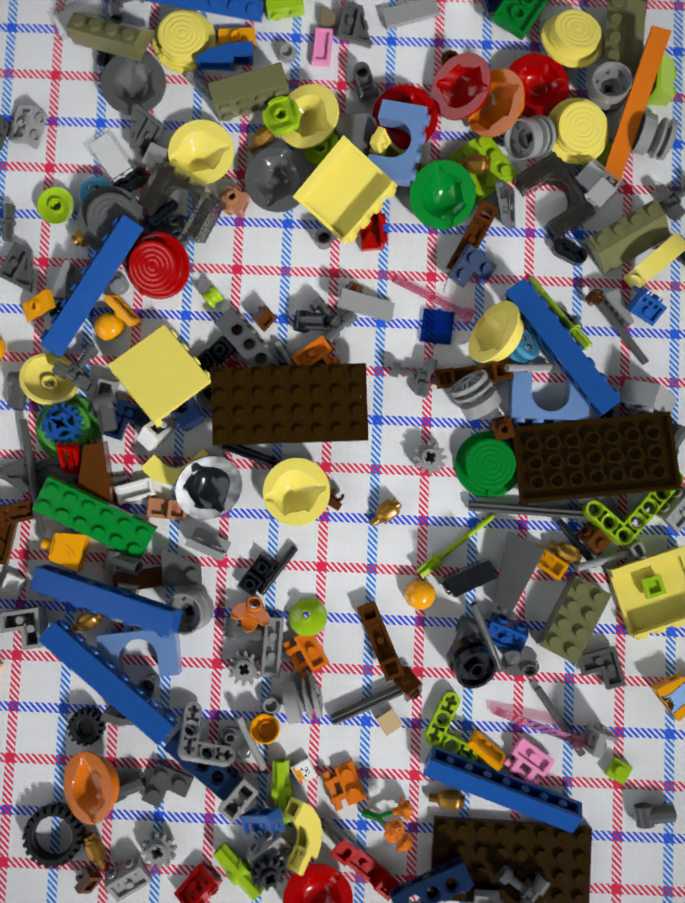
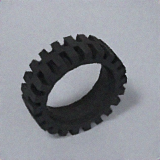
M51 803L42 807L33 814L24 827L23 832L25 833L22 835V840H25V842L23 843V848H27L25 852L27 856L31 854L30 860L32 862L38 861L36 864L38 866L44 864V868H49L50 866L57 868L59 865L61 867L72 860L83 845L84 832L86 831L85 826H83V822L74 816L70 808H67V804L60 805V803H55L52 805ZM49 816H57L64 819L73 833L70 847L60 854H52L45 851L39 845L36 838V829L39 822Z

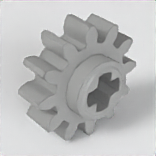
M428 441L426 447L423 443H420L421 450H414L418 456L413 457L412 460L418 461L415 468L421 466V473L428 470V474L431 475L432 469L438 473L440 472L438 466H445V463L441 462L447 458V456L441 455L445 449H438V442L431 446V441ZM426 453H429V455L433 454V463L425 460L427 457Z
M246 650L242 656L238 651L236 653L237 659L231 657L230 661L233 664L228 665L227 669L233 670L229 677H236L235 684L241 680L242 686H245L246 681L252 685L254 683L253 677L255 679L260 678V675L257 673L260 672V666L257 665L261 662V659H254L256 653L248 656L249 652ZM244 664L248 665L247 669L249 672L247 670L246 672L242 671Z
M158 830L155 837L150 833L147 837L148 840H144L142 846L145 848L142 849L140 854L146 855L143 862L150 861V868L157 864L160 870L163 863L168 867L170 860H174L176 856L174 851L177 849V845H172L174 837L167 838L168 832L161 836V832Z

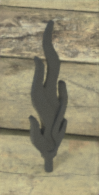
M25 458L0 468V479L7 481L19 490L31 492ZM48 458L35 463L38 482L45 483L47 477L51 474L78 487V483L74 481L79 479V475L63 474L62 468L55 466L60 464L59 458ZM113 476L114 483H120L130 476ZM38 486L39 492H41L43 486Z

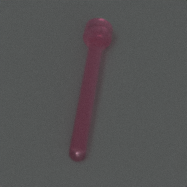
M396 275L391 277L393 283L459 315L463 322L470 323L475 310L471 308L463 309Z
M495 706L490 709L494 715L567 741L574 749L581 750L585 735L578 732L569 734Z

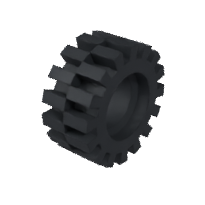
M85 707L71 716L72 718L68 721L70 724L67 726V730H70V732L67 734L68 736L72 735V742L76 740L77 745L87 746L88 744L92 745L103 736V732L106 730V726H104L106 722L100 720L102 714H99L100 710L97 709L95 711L94 707L89 709ZM89 719L94 725L92 733L86 734L81 731L80 723L82 720Z

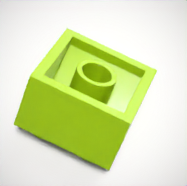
M665 52L646 105L667 106L671 99L675 97L676 88L674 87L677 70L675 69V61Z

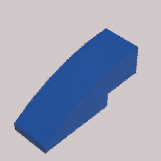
M253 41L227 43L211 48L196 56L197 68L200 70L235 71V64L253 65Z

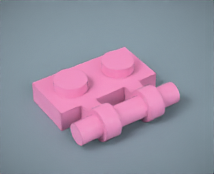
M521 736L511 750V753L516 757L515 760L512 761L506 757L503 764L508 767L511 773H516L523 780L539 785L540 781L535 776L538 773L545 777L555 763V760ZM522 763H525L530 767V770L525 771L520 766Z

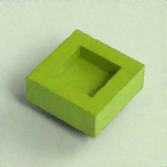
M660 574L640 580L646 599L667 593Z
M613 756L604 773L624 785L633 767Z

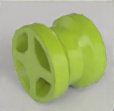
M213 285L209 287L207 292L200 294L212 309L216 307V303L224 300Z

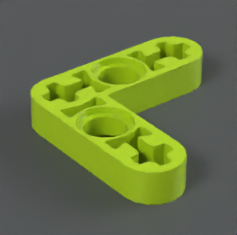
M449 690L444 692L425 730V739L431 746L435 745L455 754L459 752L458 755L466 757L465 753L459 750L461 744H463L462 749L469 751L471 748L467 746L468 742L447 732L460 704V698L457 693ZM453 695V696H454L453 698H454V700H455V703H452V702H451L450 705H449V707H448L449 710H452V711L449 712L448 710H446V709H444V708H441L442 705L446 708V706H447V704H448V701L446 700V698H447V697L450 698V697ZM439 713L447 714V721L439 723L437 715ZM435 723L443 729L440 730L438 728L436 733L438 738L431 740L429 733H434L436 727L433 724ZM448 740L456 741L455 749L449 750L446 748ZM471 750L474 755L468 756V759L476 761L478 754Z

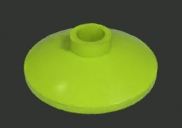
M333 132L322 144L304 149L307 160L314 165H319L339 141L337 135Z
M50 187L44 190L37 200L39 215L51 224H60L67 221L75 209L72 195L61 187ZM56 206H61L60 209L55 210Z
M314 598L299 600L293 605L289 613L291 628L301 636L316 635L324 628L327 622L326 608L319 600ZM309 612V617L304 618V613Z

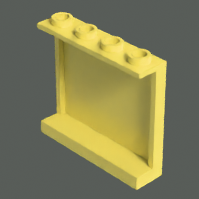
M343 135L293 197L335 234L343 244L347 245L356 240L358 237L357 233L361 228L365 229L368 226L371 216L381 211L384 206L383 202L387 198L390 199L394 196L398 185Z
M165 325L108 364L115 377L157 428L164 424L162 421L164 417L207 385L211 388L210 373L206 369L203 371L200 368L201 363L195 356L191 357L189 355L188 347L184 342L179 343L177 340L178 336L172 328L168 330Z
M674 546L647 555L646 559L638 558L606 569L630 637L640 640L647 638L649 633L655 632V634L665 632L667 627L685 625V546ZM660 574L667 593L646 599L640 580Z

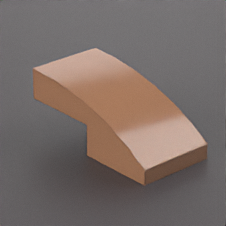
M148 497L146 517L186 521L187 514L180 508L177 501Z

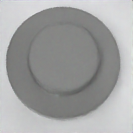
M283 44L278 50L279 59L283 63L293 62L296 58V49L291 44Z
M116 276L110 282V289L117 295H123L129 290V282L123 276Z
M273 694L267 695L262 701L263 711L270 715L279 712L281 708L280 698Z

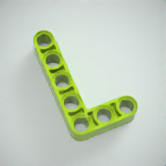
M680 472V479H681V484H682V482H683V475H682V473ZM676 490L661 491V498L656 495V492L645 493L622 520L596 500L585 503L581 509L583 517L592 525L598 527L611 542L619 546L626 545L635 539ZM645 503L650 507L649 512L644 510ZM590 505L595 507V515L589 512ZM632 517L636 518L638 522L636 527L631 523ZM605 518L609 519L611 523L609 528L604 525ZM620 531H622L625 534L624 541H621L619 539Z

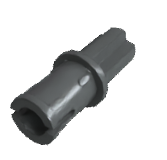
M10 203L3 204L1 224L3 225L2 240L5 242L13 241L14 226H16V206Z

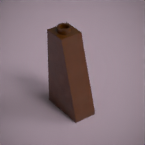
M101 438L90 439L89 443L83 445L78 488L117 506L108 441L101 442Z

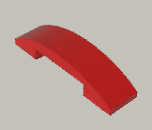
M342 838L330 852V855L342 865H348L373 885L374 890L387 901L390 900V889L400 885L398 880L376 859L346 838Z

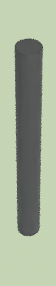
M604 301L597 305L642 365L649 362V359Z
M472 602L470 607L484 642L496 659V671L500 673L504 670L479 605L477 602Z
M537 687L534 691L578 756H583L586 752L542 687Z

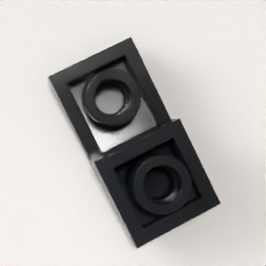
M221 336L209 349H205L197 357L201 363L200 368L203 371L206 369L210 373L211 368H217L236 349L225 336Z
M262 552L238 583V586L251 596H254L275 568L277 562Z

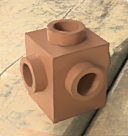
M228 185L226 190H223L219 196L220 205L225 213L243 217L250 203L248 194L244 193L237 186L233 188Z

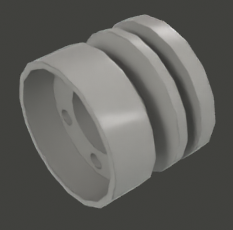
M615 61L605 62L598 66L587 89L586 99L598 105L605 115H611L619 111L633 83L632 73L629 68Z
M644 112L630 152L643 156L649 149V158L656 156L657 160H664L676 137L677 120L672 119L669 121L668 118L664 117L658 124V115Z
M544 115L519 118L504 134L505 149L513 159L518 161L548 154L556 141L555 126Z
M478 370L464 376L450 389V393L455 397V401L459 404L462 403L460 409L468 420H475L487 415L502 401L496 387L491 386L492 381L488 378L485 370Z
M192 588L172 596L166 602L167 605L183 610L178 632L176 633L178 635L185 636L196 632L207 625L214 615L213 601L208 593L201 589Z
M315 675L309 677L310 686L307 685L305 677L301 680L300 688H298L295 680L281 683L283 704L289 724L302 722L303 712L305 711L310 720L313 719L312 710H315L317 718L323 717V698Z

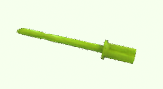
M533 276L528 278L566 324L571 332V336L581 344L583 350L585 351L591 347L593 343L580 328L581 325H573Z
M490 514L438 556L433 553L430 559L416 569L417 573L423 579L438 566H443L441 563L442 559L491 522L496 515Z

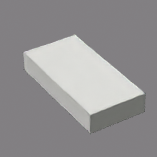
M151 477L114 486L119 505L157 495L154 481Z

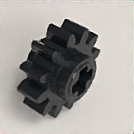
M268 854L267 859L260 857V862H254V869L250 870L253 886L257 885L258 890H261L264 886L266 891L272 886L277 888L276 883H283L282 876L286 875L283 860H279L278 855L273 859L270 854Z

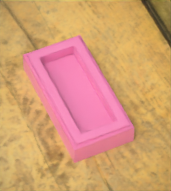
M315 27L312 66L330 67L334 29Z

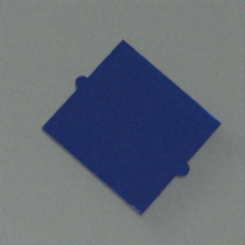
M424 309L420 342L433 343V345H451L455 312L441 311V309Z

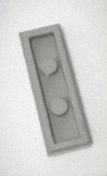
M415 0L382 9L381 11L386 30L439 16L440 13L436 0Z
M341 288L337 308L386 322L392 321L395 303L345 288Z
M270 617L268 626H264L260 677L280 678L284 618Z

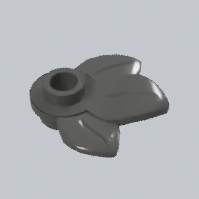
M524 646L521 651L511 649L504 653L505 659L510 664L504 670L507 674L512 676L524 674L527 677H532L538 673L539 663L536 660L537 655L531 647Z
M233 726L224 728L220 734L222 745L234 749L236 757L240 759L249 758L251 750L240 728L237 729ZM228 735L234 736L232 739L227 738ZM226 753L222 755L225 757V759H229V757L226 756Z

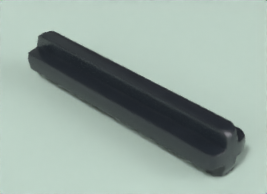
M222 445L223 450L272 468L277 461L275 457L242 445Z

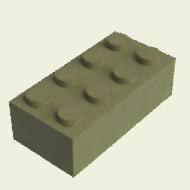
M281 62L208 83L219 122L230 121L240 115L247 116L254 111L266 110L268 107L267 103L271 99L278 96L287 97L289 95L288 83Z
M571 574L536 643L577 665L612 594Z

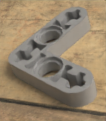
M189 702L182 711L177 749L178 756L182 760L220 767L229 766L236 757L234 749L225 745L199 741L202 707L198 702ZM190 708H193V712H196L192 716V720H189L191 718V711H188ZM192 726L195 731L194 735H188L185 727ZM188 741H191L189 743V750H191V752L187 754V751L184 748L187 746ZM204 748L211 751V758L203 756L202 750ZM224 753H226V756L229 757L227 761L225 760L224 756H221Z

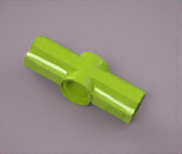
M279 758L272 761L273 782L271 794L274 808H280L283 815L290 798L293 797L292 781H290L289 759ZM283 817L284 824L292 822L289 819Z
M226 841L222 843L212 856L224 868L230 882L236 886L239 885L252 901L256 900L265 887L263 886L261 890H258L257 885L253 886L250 874L252 867L244 857H239Z

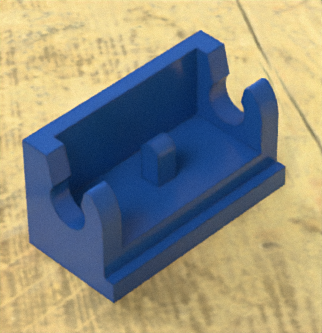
M251 808L239 816L246 834H250L249 823H251L254 832L270 831L271 834H276V831L283 832L286 830L280 808Z

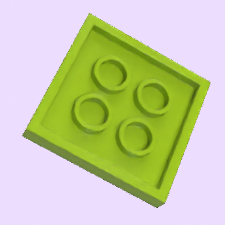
M480 135L443 159L456 162V160L464 161L466 157L471 155H484L487 159H491L490 171H486L484 174H470L476 189L473 208L480 204L482 200L497 192L495 181L504 180L508 184L519 175L494 140Z

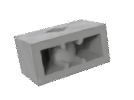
M245 772L235 788L224 801L220 802L218 812L233 824L259 793L261 785Z

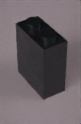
M482 558L443 576L444 582L441 585L445 593L456 598L498 578L490 560Z

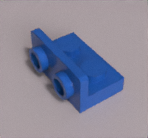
M634 285L632 289L638 293L625 309L653 326L667 307L661 303L663 301L662 298L656 294L650 296L652 292L644 286L638 288Z
M492 612L491 621L487 628L494 645L505 650L516 649L521 651L529 637L528 627L520 621H514L503 614Z

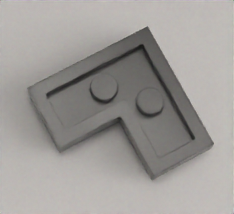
M615 646L605 647L581 655L578 661L581 675L585 676L600 671L605 689L607 690L626 685Z
M159 761L141 800L159 808L167 790L185 798L194 777Z

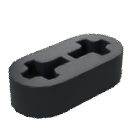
M136 166L114 179L113 186L120 187V183L123 182L125 184L124 189L131 193L146 184L148 176L143 168ZM137 173L141 175V179L139 180L138 178H136Z
M558 239L552 246L553 255L571 265L580 266L587 259V252L584 248L566 239ZM561 244L564 245L562 252L558 251V246ZM577 253H580V259H579V260H576V259H575V258H576L575 255H576Z

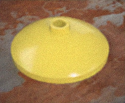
M53 353L37 354L29 358L20 369L19 383L21 389L31 400L43 405L65 403L76 394L78 388L68 378L63 380L53 374L52 369L57 361L68 367L74 364L67 358L59 357Z

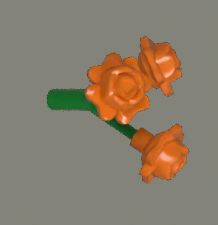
M400 796V802L397 807L380 814L364 808L362 816L379 822L385 828L384 836L387 838V842L396 843L395 850L397 853L400 851L405 853L410 849L413 844L412 834L410 831L404 834L405 825L402 824V820L400 818L397 820L393 818L391 822H386L382 819V817L394 814V816L400 815L406 822H409V816L413 814V807L409 800H404Z

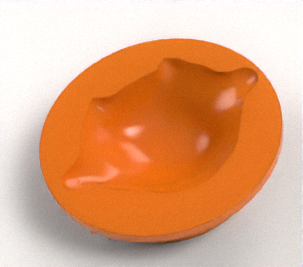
M498 68L491 70V89L485 104L479 111L467 117L470 128L482 137L492 138L505 133L522 115L525 99L524 86L520 77L509 69Z
M83 751L73 756L66 767L64 775L66 801L78 820L90 825L103 821L110 813L119 795V779L114 766L107 759L91 751Z

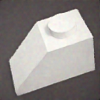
M171 412L162 419L164 424L158 428L150 421L144 425L137 440L149 452L153 451L163 444L178 428L173 420L176 418L175 415Z

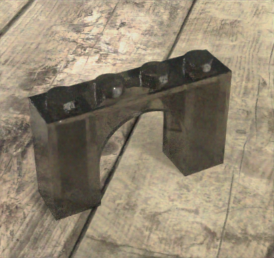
M555 152L517 174L513 181L522 197L544 185L556 186L566 195L567 209L548 221L544 227L553 243L589 222L596 214L594 206L585 198L583 189L577 186L572 173L566 170L562 158L558 157Z
M157 162L137 203L151 213H156L166 205L174 191L184 188L189 193L193 206L191 215L182 233L196 243L205 244L226 203L220 200L221 196L217 193L206 191V186L197 181L195 183L190 180L191 177L186 173L175 171L176 167L172 164Z

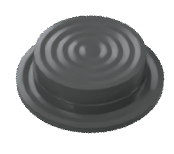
M144 53L140 62L115 56L105 66L101 76V90L105 100L113 109L127 115L132 114L133 104H138L146 112L154 109L160 103L166 91L165 72L160 63L147 53Z
M282 147L269 148L258 153L250 161L245 172L246 190L251 200L266 211H289L300 204L293 196L308 179L310 171L305 160L293 150Z
M104 186L91 191L82 201L78 212L79 228L86 241L94 248L100 250L104 245L101 241L107 232L111 234L114 229L112 223L117 216L121 217L124 214L144 229L139 237L142 236L146 227L145 212L139 200L129 191L116 186Z

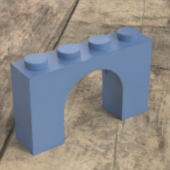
M382 99L378 115L380 126L405 131L410 136L411 143L408 149L399 156L385 157L369 154L368 158L397 185L410 187L412 181H415L417 174L416 164L421 161L422 151H420V147L425 144L426 133L424 131L425 127H429L431 115L428 114L427 106Z
M516 371L513 372L514 378L509 379L508 418L513 419L514 423H525V420H532L533 424H544V421L559 423L589 420V405L567 378L565 401L557 411L543 410L534 402L532 397V372Z
M134 626L124 627L122 631L115 632L114 628L102 630L103 633L96 636L97 648L101 652L100 655L105 659L113 661L116 665L115 668L120 672H124V649L131 640L135 639L145 640L155 648L158 658L159 677L179 675L182 672L178 634L164 638L158 636L156 632L140 629L134 630Z

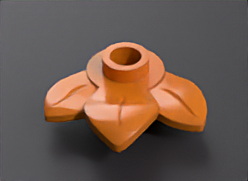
M256 596L248 598L245 603L236 604L230 615L232 619L241 620V627L246 633L254 631L258 624L268 626L270 620L269 613L263 608L262 600Z

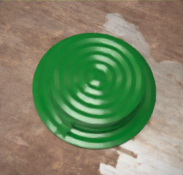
M449 160L434 161L420 169L416 174L415 181H412L409 191L410 206L414 215L424 225L434 229H449L462 223L471 213L476 198L475 184L470 173L460 164Z
M490 431L480 432L466 439L458 449L455 458V471L462 486L470 493L483 498L498 497L510 491L517 483L513 442L509 438L496 441L494 432Z

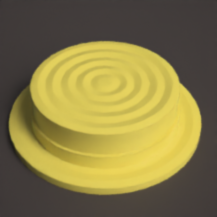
M569 9L556 14L545 22L541 30V42L547 54L556 62L570 68H585L593 65L600 58L604 47L599 23L593 16L581 10Z
M178 10L168 14L158 23L155 28L152 45L157 59L163 66L174 72L187 73L189 70H199L196 64V56L216 47L217 38L212 24L203 15L190 10Z
M320 84L303 85L287 96L288 99L294 100L300 109V125L296 130L281 135L289 145L299 149L312 148L325 142L333 133L340 114L338 101L330 89ZM283 112L280 113V116L278 117L280 119L285 117Z
M569 98L553 108L548 116L554 124L556 131V141L551 152L561 161L572 165H582L589 163L593 158L596 159L604 151L609 139L608 120L601 108L594 102L584 98Z
M193 120L182 125L173 134L168 147V157L173 170L185 181L193 184H209L223 177L231 167L234 158V146L230 135L221 125L210 120Z
M502 301L493 305L476 323L468 345L469 355L476 362L501 361L508 357L519 344L523 334V322L520 319L519 309L513 302Z
M303 458L286 459L275 465L268 473L263 485L264 503L270 514L284 524L300 526L311 523L321 516L330 499L328 478L324 471L310 460Z

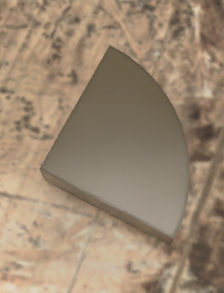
M321 7V28H339L337 15L327 7Z

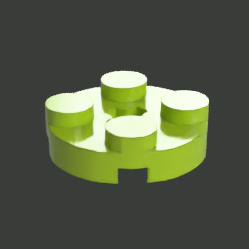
M278 96L267 103L268 107L266 110H263L262 118L266 128L273 135H285L299 127L301 112L294 100L288 99L286 96ZM282 112L285 115V117L281 119L277 118L280 116V113Z

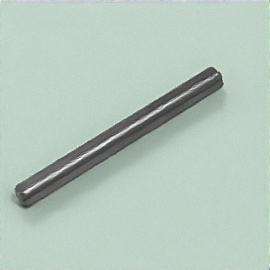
M469 501L468 503L469 511L572 519L583 518V511L579 508Z

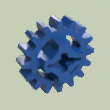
M55 403L54 409L48 407L47 411L49 413L42 414L45 421H40V424H43L45 427L41 429V432H47L44 437L46 439L51 438V443L56 444L58 441L64 445L65 441L71 444V439L77 441L76 435L83 434L80 427H85V425L80 423V421L84 417L78 416L80 410H74L73 405L69 404L67 407L66 403H61V406ZM57 421H62L63 423H65V425L68 426V428L62 427V425H60V423H58Z

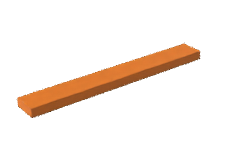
M652 26L604 166L619 181H621L671 30Z

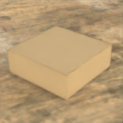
M393 708L376 717L386 736L403 726Z

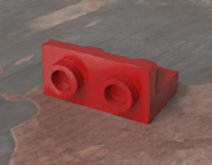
M380 211L371 216V221L365 229H360L362 252L384 250L385 243H388L387 231H383V225H386L385 213Z
M203 862L193 870L174 892V895L180 903H206L205 901L209 897L217 893L219 885L223 880L215 878Z

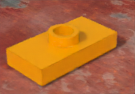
M255 27L218 29L219 46L227 43L253 41V48H256Z
M51 289L41 291L22 304L27 322H33L56 308Z
M110 294L106 295L103 299L114 310V314L129 327L138 326L142 322L140 317L119 295Z
M536 543V546L545 550L537 567L560 581L570 565Z
M477 729L474 730L467 746L496 771H499L503 766L506 754Z

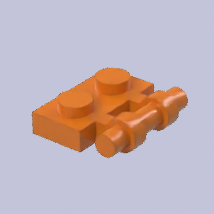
M323 335L291 356L296 365H315L322 359L325 364H339L341 362L337 356L330 360L328 355L333 352V349Z
M296 635L294 637L297 643L295 646H292L289 640L282 643L285 649L284 653L287 657L289 656L294 665L293 669L295 673L298 672L300 678L307 675L305 667L309 666L313 673L330 663L315 635ZM299 650L305 658L302 662H300L296 654Z
M353 759L334 766L336 774L333 776L330 775L329 770L322 772L323 784L329 791L330 802L334 804L336 811L343 809L341 803L343 799L347 800L349 806L367 799ZM337 782H340L343 790L337 793L334 785Z

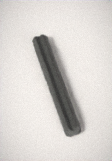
M395 685L331 714V720L334 725H337L403 695V693Z

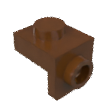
M497 417L488 424L490 432L494 431L496 441L515 437L511 418Z
M586 523L576 534V537L584 542L597 556L611 543L598 527L590 523Z
M406 666L403 668L405 674L392 679V681L403 693L405 701L408 702L420 696L422 683Z

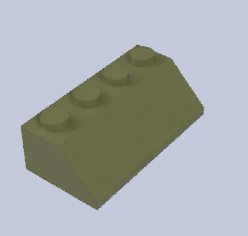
M608 0L604 63L611 61L620 62L629 68L632 76L636 74L643 53L646 2L642 0Z
M74 12L66 26L74 44L139 62L155 34L154 29L90 12Z
M655 198L590 236L585 242V246L603 275L668 239L670 232L666 214Z

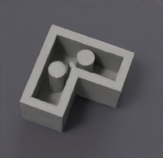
M595 158L575 178L579 187L583 190H588L586 194L588 201L592 205H598L599 207L622 184Z
M625 379L619 397L622 400L621 403L624 404V408L633 411L637 408L646 413L667 411L672 413L677 399L661 384Z
M46 605L0 613L1 633L20 630L23 650L44 647L38 639L48 628Z

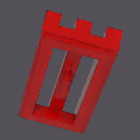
M58 442L56 447L63 474L79 475L81 455L78 443H74L71 446L68 442L65 445L62 442ZM64 451H67L68 463L70 464L71 470L68 469Z

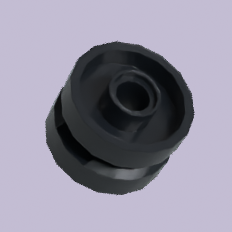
M474 636L463 637L457 640L449 648L446 655L449 669L454 674L458 683L464 688L475 689L486 685L493 678L497 670V662L493 654L481 639Z

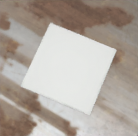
M448 278L444 292L464 298L468 282L463 288Z

